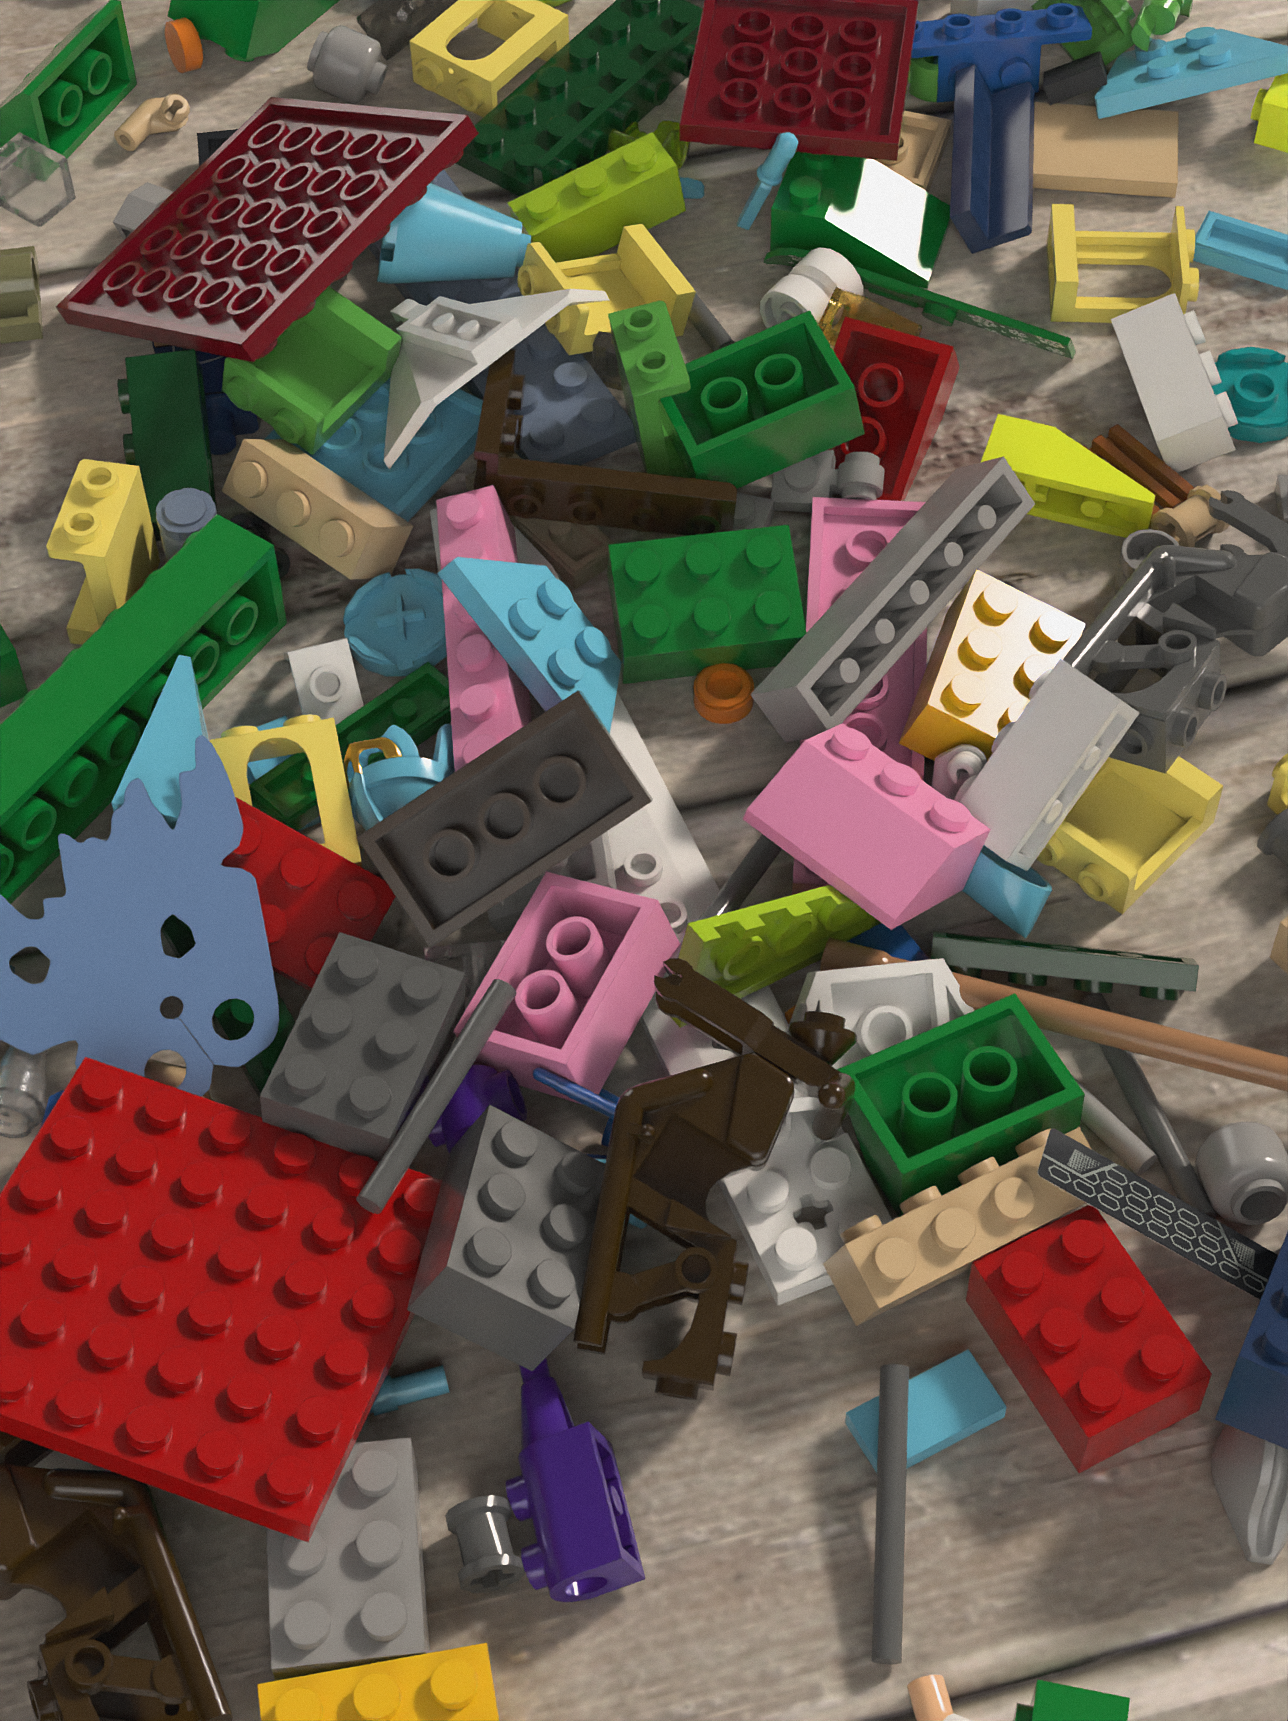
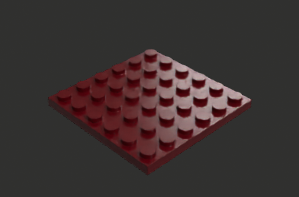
M270 97L56 306V309L67 324L254 362L266 356L275 348L278 342L277 338L295 320L306 316L316 304L315 299L332 282L343 278L351 271L353 261L370 244L382 239L389 232L390 223L407 206L418 202L426 194L427 186L442 170L451 167L461 159L464 153L463 149L479 133L469 116L463 114Z

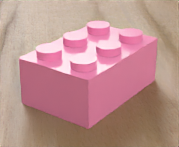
M546 871L454 1029V1033L458 1037L494 979L503 980L515 989L516 996L476 1058L474 1065L489 1066L498 1073L508 1069L519 1086L576 1103L579 1102L533 1078V1070L538 1067L544 1068L599 1094L656 991L654 975L661 978L664 977L666 969L663 961L668 960L680 945L659 901Z

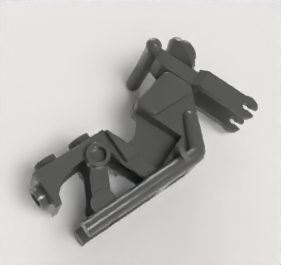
M1221 491V500L1210 497V515L1215 519L1226 522L1269 549V553L1248 555L1239 546L1232 544L1220 545V550L1176 545H1162L1154 548L1062 659L1086 676L1092 670L1100 672L1093 681L1139 712L1137 718L1110 754V758L1166 774L1184 748H1188L1193 743L1197 731L1210 713L1216 711L1224 699L1227 678L1224 674H1221L1220 641L1217 638L1225 637L1251 656L1260 657L1266 655L1288 637V523L1248 501L1241 493L1236 491ZM1139 669H1150L1162 677L1160 681L1143 690L1127 694L1121 693Z

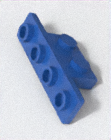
M1067 3L1053 4L1047 9L1022 11L1007 8L991 15L970 16L967 14H952L942 20L922 22L917 20L912 58L934 56L933 64H938L937 103L955 101L956 71L974 64L991 94L1025 82H1030L1036 93L1039 92L1041 45L1090 40L1092 38V27L1082 7Z

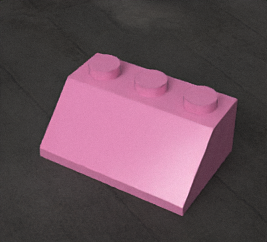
M843 723L806 739L751 803L743 817L744 821L890 930L962 891L991 830L971 816L970 811L963 804L943 796L922 781L914 769L905 764L897 763L873 746L865 734L856 729L849 728Z

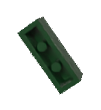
M195 349L125 357L127 378L118 379L117 381L121 411L123 414L130 413L132 433L123 434L125 460L127 465L139 466L156 541H162L156 519V507L159 501L172 491L183 488H195L204 491L212 497L218 514L204 376Z

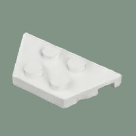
M940 958L808 972L790 1023L803 1021L804 1013L807 1011L827 1012L845 1018V1029L855 1032L857 1041L832 1066L835 1069H839L974 1011V1009L962 1000L959 992L960 985L945 960ZM794 1088V1099L788 1113L820 1108L821 1104L818 1098L807 1097Z

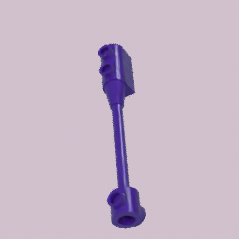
M472 1065L428 1137L435 1147L446 1144L447 1150L450 1153L452 1147L489 1105L522 1122L527 1120L525 1101L513 1074L508 1069L498 1073L489 1066ZM546 1358L533 1371L519 1365L523 1382L520 1388L521 1452L518 1455L521 1475L506 1480V1492L516 1518L520 1522L531 1518L533 1521L537 1542L521 1549L523 1567L531 1586L535 1590L548 1587L549 1595L555 1601L577 1602L595 1598L645 1580L612 1444L588 1421L574 1426L558 1384L550 1375Z

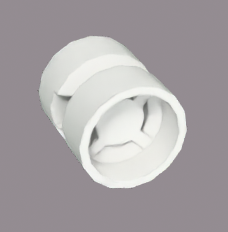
M819 247L811 250L793 267L789 275L778 281L763 296L760 301V313L768 329L807 311H811L826 337L831 332L832 325L842 322L844 317H847L862 301L863 284L859 274L845 257L831 249Z

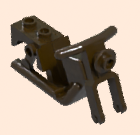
M670 958L663 961V965L673 975L666 978L654 975V986L657 991L656 1003L659 1009L665 1015L676 1017L736 1054L737 1057L628 1088L619 1097L615 1108L573 1342L578 1343L577 1349L580 1351L605 1355L611 1322L627 1324L634 1321L641 1313L685 1299L698 1303L691 1327L679 1346L662 1359L643 1361L642 1367L643 1378L656 1380L654 1393L679 1399L697 1400L699 1388L714 1391L716 1374L731 1375L737 1333L724 1331L728 1303L743 1304L749 1262L736 1260L737 1240L709 1221L706 1214V1200L709 1192L718 1181L733 1172L747 1168L751 1171H759L766 1166L794 1099V1088L807 1097L818 1098L821 1104L812 1123L814 1135L821 1140H830L837 1135L851 1107L855 1093V1082L849 1075L838 1071L832 1066L856 1044L857 1035L855 1032L845 1029V1018L819 1011H807L804 1013L803 1021L789 1023L787 1029L789 1034L774 1026V1022L763 1012L696 972L687 961L679 958ZM630 1214L666 1236L668 1241L674 1242L686 1249L680 1253L675 1261L632 1275L620 1272Z
M0 1431V1600H9L22 1589H33L49 1595L59 1602L66 1613V1618L46 1633L45 1641L39 1645V1661H37L38 1678L27 1681L29 1699L36 1721H232L231 1710L148 1485L112 1471L34 1467L55 1450ZM147 1622L160 1661L111 1655V1652Z

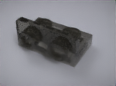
M377 0L357 17V23L368 37L379 42L382 55L387 61L408 46L412 38L458 0Z

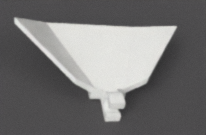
M565 289L467 304L439 296L427 306L419 304L414 300L406 299L390 312L395 321L399 322L401 320L404 323L396 328L403 342L399 357L392 369L384 449V462L389 470L438 404L566 306L610 301L606 292Z

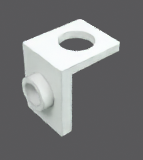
M347 638L283 653L285 662L289 661L302 715H318L321 720L334 718L336 725L364 706Z

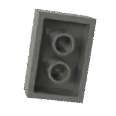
M339 932L260 1094L262 1121L379 1162L452 1046L456 1037L454 1029L465 1012V972Z
M489 1105L450 1151L407 1310L533 1371L575 1328L605 1164Z

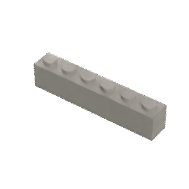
M1004 456L957 468L751 693L752 698L785 742L809 739L842 724L971 578L976 569H979L1035 505L1034 501Z

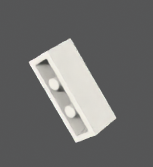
M1173 293L1112 318L1111 322L1164 462L1175 472L1179 473L1236 450L1228 428L1238 424L1227 392L1215 395L1212 386L1222 383L1210 350L1199 354L1196 348L1197 345L1206 342L1195 311L1192 310L1183 314L1176 294Z
M1061 658L1053 669H1047L1036 679L1029 693L1030 702L1016 722L1008 723L998 733L992 745V756L979 774L971 776L963 783L955 797V801L963 804L970 811L971 816L991 829L984 845L1005 861L1025 871L1029 870L1139 715L1138 711Z

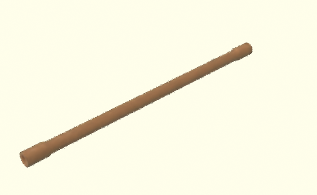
M830 937L823 952L820 971L909 961L892 957L882 950ZM952 972L960 985L959 992L962 1000L974 1010L1015 993L1040 1029L1288 1092V1057Z

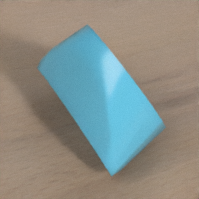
M983 845L962 891L1026 939L1052 892V886L1032 867L1025 871L1005 861Z

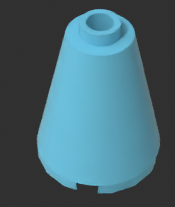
M430 183L427 186L426 194L418 202L407 206L390 223L389 232L382 238L377 282L399 284L513 278L516 267L523 265L527 245L531 243V235L522 234L521 221Z

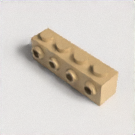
M1080 1127L1065 1134L1092 1149ZM1051 1128L1017 1145L1015 1150L1019 1155L1018 1158L1000 1167L994 1157L988 1158L957 1176L962 1186L942 1196L938 1188L932 1186L899 1205L904 1215L882 1225L878 1216L874 1215L840 1234L844 1245L823 1265L856 1327L970 1269L973 1261L1088 1205L1039 1177L1037 1173Z

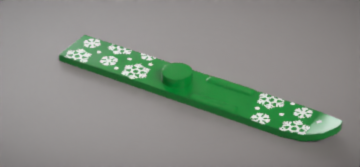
M777 248L766 253L764 263L794 267L810 251L798 248ZM853 265L861 278L864 289H867L870 293L914 308H923L922 315L935 323L952 326L954 320H958L1071 359L1074 358L1076 350L1069 337Z

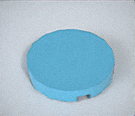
M419 568L405 569L406 574H399L391 577L390 572L374 577L356 591L345 608L343 618L345 624L344 635L348 640L352 656L366 670L386 677L408 676L425 663L429 662L435 666L447 656L442 579L439 575Z

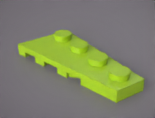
M826 885L688 923L678 958L687 961L696 972L741 999L821 960L826 943L830 937L848 941L881 922L833 886ZM671 1017L679 1028L687 1025L678 1018Z

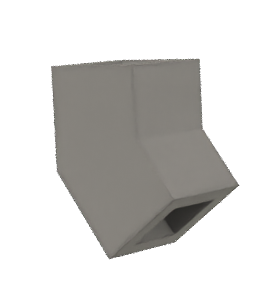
M147 182L129 193L113 220L123 239H126L173 191Z

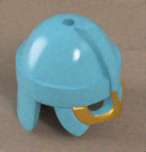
M444 724L439 728L433 760L420 758L417 746L410 735L396 725H391L380 738L354 742L349 745L343 767L349 790L351 809L354 819L366 831L455 772L451 724ZM377 752L384 753L386 759L368 765V758L371 754Z

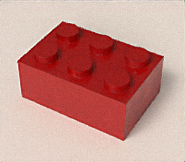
M1088 1204L972 1262L966 1302L1078 1473L1093 1467L1200 1410L1212 1373L1098 1209Z

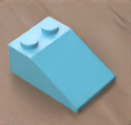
M178 655L111 802L113 812L124 804L125 789L128 784L135 778H139L143 782L152 803L164 817L171 829L176 827L182 807L179 773L195 769L196 738L203 735L208 739L191 657Z

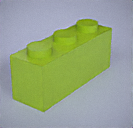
M653 132L508 202L511 217L522 222V234L531 235V243L540 242L555 263L594 257L618 245L624 226L643 224L648 230L686 211L677 165Z

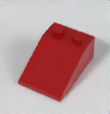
M845 316L833 351L855 387L865 434L828 450H834L836 459L835 469H838L839 465L845 462V456L852 452H868L878 456L880 459L879 465L884 468L885 473L883 494L876 498V500L905 501L941 423L960 368L954 346Z

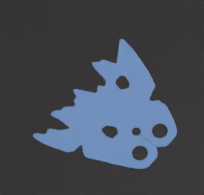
M200 735L195 740V769L179 773L182 807L174 829L169 827L164 817L152 803L143 782L139 778H135L125 789L124 804L112 814L111 834L108 840L91 837L82 843L77 842L66 834L58 836L66 893L63 897L45 898L43 900L44 916L42 918H26L0 894V1040L31 1055L39 1054L53 1046L68 1041H76L78 1043L75 1060L76 1069H78L83 1059L88 1057L145 1077L144 1069L146 1063L153 1054L161 1050H172L180 1054L186 1063L184 1081L177 1088L201 1097L210 1089L214 1065L240 1067L273 1042L278 1032L279 1005L255 877L246 870L221 865L223 859L240 845L243 835V823L228 774L212 743L205 736ZM171 915H175L190 927L196 943L181 958L168 956L163 951L161 927L164 921ZM25 947H37L50 959V967L46 979L38 984H30L21 979L10 969L9 961L11 957ZM170 996L178 997L183 1003L182 1013L174 1019H166L160 1011L161 1003ZM228 999L243 1000L251 1006L254 1012L252 1029L246 1036L238 1040L221 1038L216 1034L212 1026V1017L215 1009Z

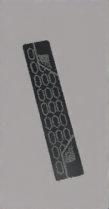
M1056 1129L1050 1130L1037 1171L1039 1177L1261 1300L1278 1257L1276 1253Z

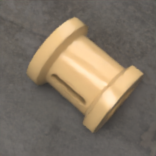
M1209 485L1195 487L1189 491L1186 501L1173 509L1163 508L1153 514L1151 519V529L1165 532L1172 536L1179 546L1194 547L1197 541L1208 534L1222 533L1228 529L1229 524L1210 515V497L1221 500V495Z

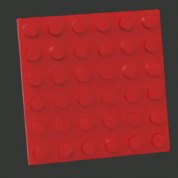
M85 1057L0 1193V1431L309 1543L415 1316L414 1313L407 1310L442 1180L408 1168L380 1214L372 1213L363 1208L356 1198L379 1162L369 1157L360 1156L311 1139L303 1134L294 1133L262 1121V1117Z

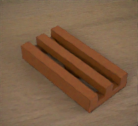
M1119 424L1109 429L1107 438L1101 434L1094 438L1091 448L1088 449L1100 458L1106 459L1116 469L1155 494V501L1163 508H1175L1186 501L1189 491L1195 488ZM1155 504L1153 506L1151 519L1153 517V514L1161 510Z

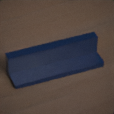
M975 64L956 71L950 200V218L972 254L1028 236L1032 233L1035 91L1030 82L991 94Z

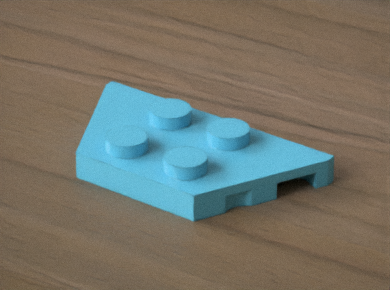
M1213 27L1193 29L1186 33L1185 38L1165 42L1164 40L1153 39L1148 52L1135 46V50L1124 52L1118 56L1107 75V84L1101 86L1095 95L1098 119L1107 118L1287 74L1288 46Z
M457 557L437 573L545 712L576 691H582L610 734L622 662L611 649L607 637L591 624L574 602L568 587L562 581L556 579L547 566Z

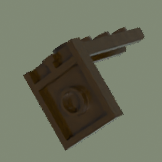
M510 349L489 365L474 451V460H477L474 490L493 485L508 516L685 536L733 531L737 489L731 483L509 458V453L515 454V450H520L524 416L513 413L514 410H522L525 375L515 374V349Z

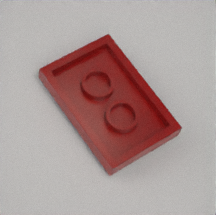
M235 797L243 823V835L240 845L223 859L221 865L242 868L255 877L273 971L311 991L339 932L371 942L396 896L385 880Z

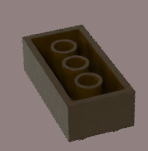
M578 690L359 835L357 839L431 948L652 802L653 799L582 691Z

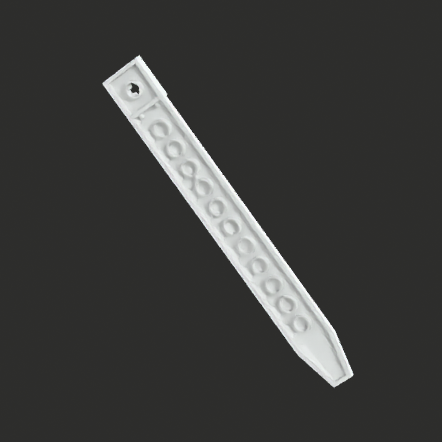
M436 508L430 510V518L439 572L441 564ZM514 526L518 563L545 565L556 579L560 580L553 566ZM529 691L531 718L534 720L543 714L545 710ZM617 692L610 735L651 795L653 801L608 830L617 890L658 900L681 944L687 924L698 921L720 890ZM666 972L663 978L668 977L669 974ZM769 985L741 998L763 1012L774 1022V1026L787 1032L788 1022ZM655 991L640 1018V1022L666 1076L737 1057L731 1051L713 1048L712 1040L691 1026L685 1025L679 1028L670 1016L665 1015L659 1009L656 1003L657 991ZM819 1109L787 1114L769 1160L762 1170L751 1171L747 1168L733 1172L718 1181L777 1306L833 1285L823 1263L844 1245L840 1237L842 1232L874 1215L878 1216L882 1225L892 1221L848 1133H844L842 1127H840L837 1135L830 1140H821L814 1135L812 1123ZM809 1206L822 1208L828 1213L824 1218L825 1227L817 1230L814 1229L810 1222L798 1224L794 1218L801 1215L802 1208Z

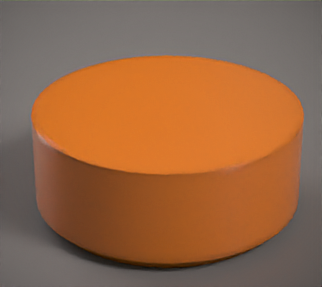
M185 17L166 22L164 29L165 40L175 68L180 73L200 69L203 64V49L194 24Z
M715 664L704 668L699 672L694 681L693 702L695 709L703 718L713 723L730 724L740 721L750 713L754 704V699L751 696V693L754 691L753 679L745 669L734 664Z

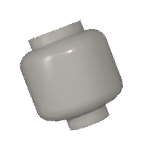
M339 25L334 27L329 33L320 32L311 50L307 70L313 72V82L316 88L350 104H356L364 99L368 91L375 95L378 94L386 77L388 65L380 62L382 50L377 40L346 26Z
M1257 1122L1230 1123L1212 1133L1200 1146L1196 1157L1198 1176L1211 1207L1222 1218L1236 1223L1259 1225L1276 1218L1285 1209L1288 1203V1154L1281 1139L1270 1127Z

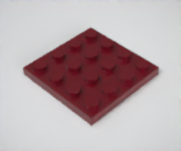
M705 0L679 124V141L766 150L772 149L780 133L790 132L798 139V146L795 152L897 161L917 22L918 1Z

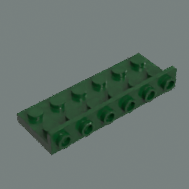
M616 0L474 125L479 134L463 149V156L455 164L520 197L604 156L625 134H630L636 128L638 122L655 106L663 104L669 94L680 83L689 78L703 8L686 0Z

